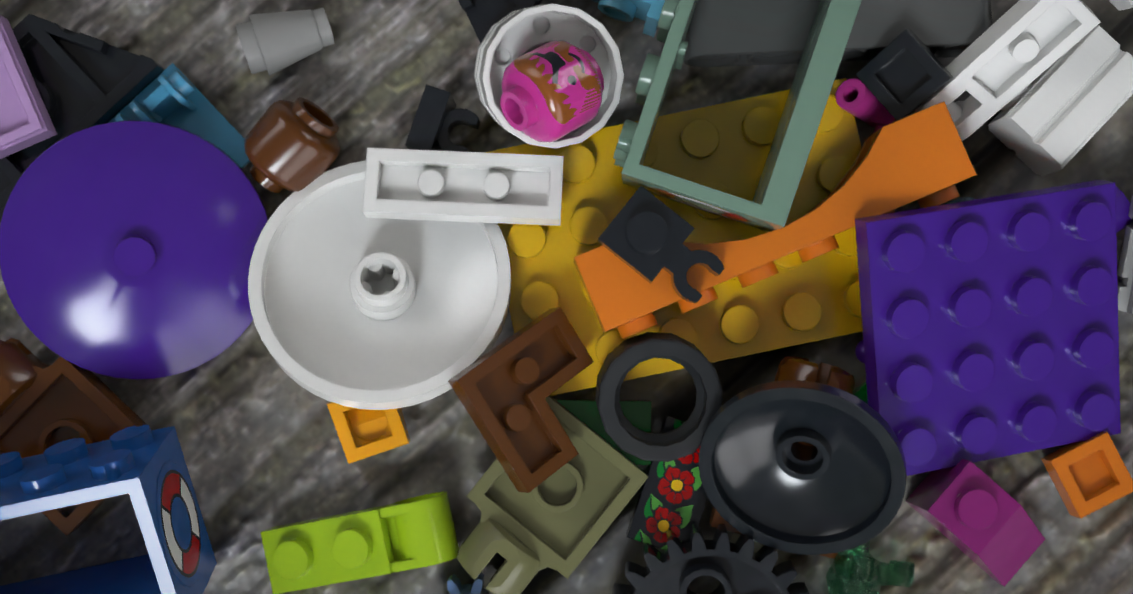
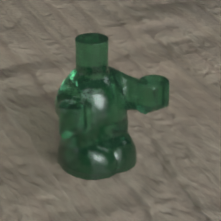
M869 540L855 548L838 552L826 574L828 594H880L881 586L911 587L914 581L915 564L890 560L889 563L876 560L869 552Z

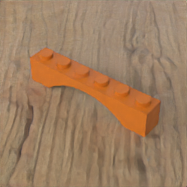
M943 101L886 125L865 140L853 165L831 193L803 217L785 227L745 240L708 244L683 242V245L691 251L705 250L713 253L720 259L725 268L718 276L713 275L707 268L701 265H693L688 269L686 276L688 284L702 295L697 303L687 302L677 295L671 283V275L663 268L654 280L649 283L603 245L574 257V265L603 333L617 327L621 339H624L657 325L658 323L653 312L677 302L683 314L718 299L713 286L738 277L742 288L779 273L774 260L798 251L803 263L839 248L834 235L855 227V219L894 213L895 209L916 200L920 208L938 206L960 196L955 184L977 174L947 106Z

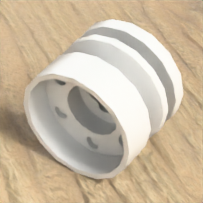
M552 3L514 10L492 25L478 47L474 78L479 100L495 122L527 144L556 149L582 143L605 126L619 104L624 72L619 48L601 22L579 8ZM566 41L579 49L587 51L598 63L604 78L602 103L598 114L587 124L554 142H538L525 135L522 131L514 129L503 115L500 98L502 95L501 83L504 71L516 58L548 42Z

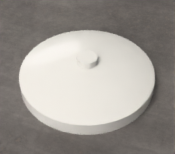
M365 160L349 163L324 172L304 189L294 191L279 205L261 231L254 247L248 275V297L254 324L261 340L276 363L297 384L316 396L346 407L365 410L398 409L431 400L449 391L452 387L448 380L492 350L503 329L510 304V258L498 223L366 218L362 211L366 169Z

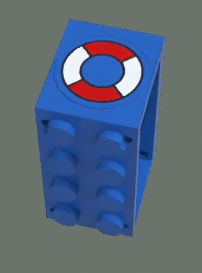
M148 424L138 427L134 425L119 430L111 435L109 440L86 444L84 438L68 439L50 446L44 451V454L21 458L19 452L0 454V521L129 493L148 551L147 555L0 586V594H203L217 562L175 426L151 431Z

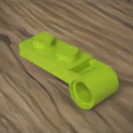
M447 491L423 494L389 505L275 526L260 532L273 594L432 566L457 558L459 551Z

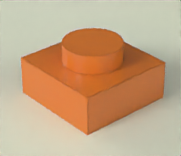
M1106 431L1086 441L1070 443L1041 458L1071 516L1081 519L1133 492V479L1109 433Z

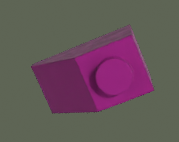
M962 459L954 467L931 471L905 500L1003 587L1006 586L1045 540L1023 507L974 463L966 459Z

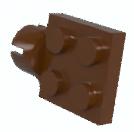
M18 339L0 340V454L19 452L21 458L44 454V451L50 446L68 439L84 438L86 444L109 440L111 435L124 428L134 425L138 427L146 424L92 371L81 368L61 356L52 365L42 363ZM107 498L43 511L42 513L68 536L76 531Z

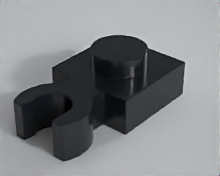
M643 186L638 188L597 240L649 283L654 280L663 268L671 275V283L677 295L690 303H697L702 297L687 282V271L691 266H704L715 276L720 275L725 269L720 259L713 253L705 250L691 251L683 245V242L695 228Z

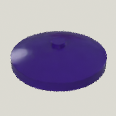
M128 120L100 124L75 132L58 141L36 158L19 178L4 208L0 224V268L7 294L25 325L42 343L65 360L89 371L115 378L155 379L189 371L215 358L230 347L252 322L253 317L248 297L250 261L260 233L269 219L258 191L242 168L227 153L203 137L180 127L152 121Z

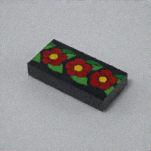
M666 415L660 433L677 429L685 421ZM700 447L690 455L669 462L651 461V465H649L647 470L649 477L642 485L626 532L628 538L668 550L666 532L672 530L682 544L690 542L692 524L699 525L708 498L699 473Z

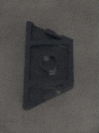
M28 14L12 30L57 135L0 159V223L13 188L36 158L52 145L75 132L108 123L165 69L152 58L130 53L111 46L103 40L81 32H73L54 22L32 14Z

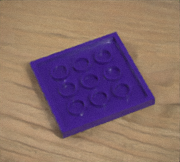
M1094 180L855 219L868 405L887 421L900 441L905 456L907 476L954 467L962 459L974 463L1086 441L1103 431L1108 432L1110 436L1121 434L1115 182Z

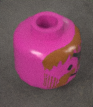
M566 41L548 42L516 58L505 68L501 83V110L507 122L514 129L522 131L525 135L538 142H554L587 124L598 114L604 89V78L596 60L587 51L579 49Z

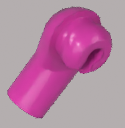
M848 79L838 87L836 91L837 104L848 113L874 127L872 134L882 127L896 122V119L861 80Z

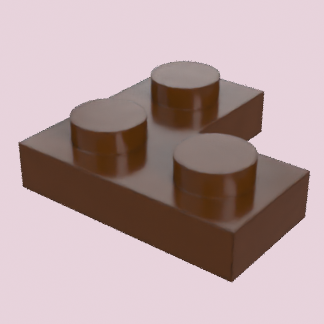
M561 307L547 310L448 380L518 492H531L579 454L545 400L546 397L594 362Z

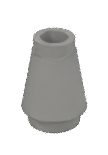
M323 7L315 10L306 9L249 14L250 21L235 25L251 74L267 70L268 75L271 76L322 50L323 47L335 44Z

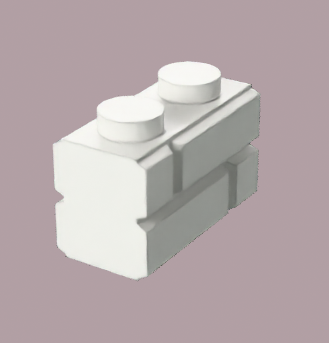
M1097 25L1000 109L1001 112L987 125L989 126V131L1005 146L1013 149L1016 152V156L1035 174L1045 176L1063 169L1133 95V56L1128 52L1120 50V44L1103 28Z

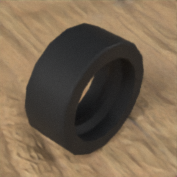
M646 332L626 339L607 355L597 375L595 401L605 432L621 450L646 461L669 462L692 454L701 446L707 425L722 406L723 390L714 366L693 343L672 333ZM652 358L670 359L682 365L692 376L696 387L695 407L689 418L677 429L665 433H647L633 426L624 416L619 402L620 387L627 373L638 363Z

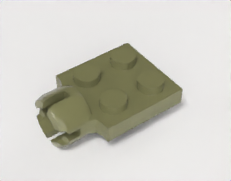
M550 395L545 400L579 454L529 493L517 491L496 458L466 496L477 505L482 514L478 525L460 546L457 559L465 571L475 580L496 553L505 558V561L491 577L490 583L485 588L492 594H521L535 575L547 567L558 571L568 579L649 477L644 470Z

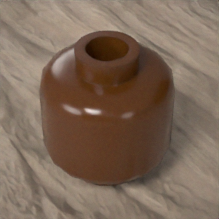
M299 97L295 102L288 100L274 102L244 140L245 153L253 164L249 169L250 174L260 185L274 193H280L283 189L292 192L304 189L326 172L341 152L340 144L336 137V133L339 131L338 125L323 109L305 98Z

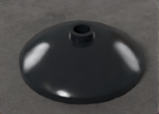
M803 380L774 381L751 387L735 395L721 406L710 420L699 451L698 465L701 482L707 497L718 513L745 536L750 535L754 538V541L785 552L822 555L838 553L860 546L876 537L892 522L902 505L905 495L906 461L900 441L893 429L876 410L861 399L844 390L822 383ZM798 442H807L812 444V446H804Z

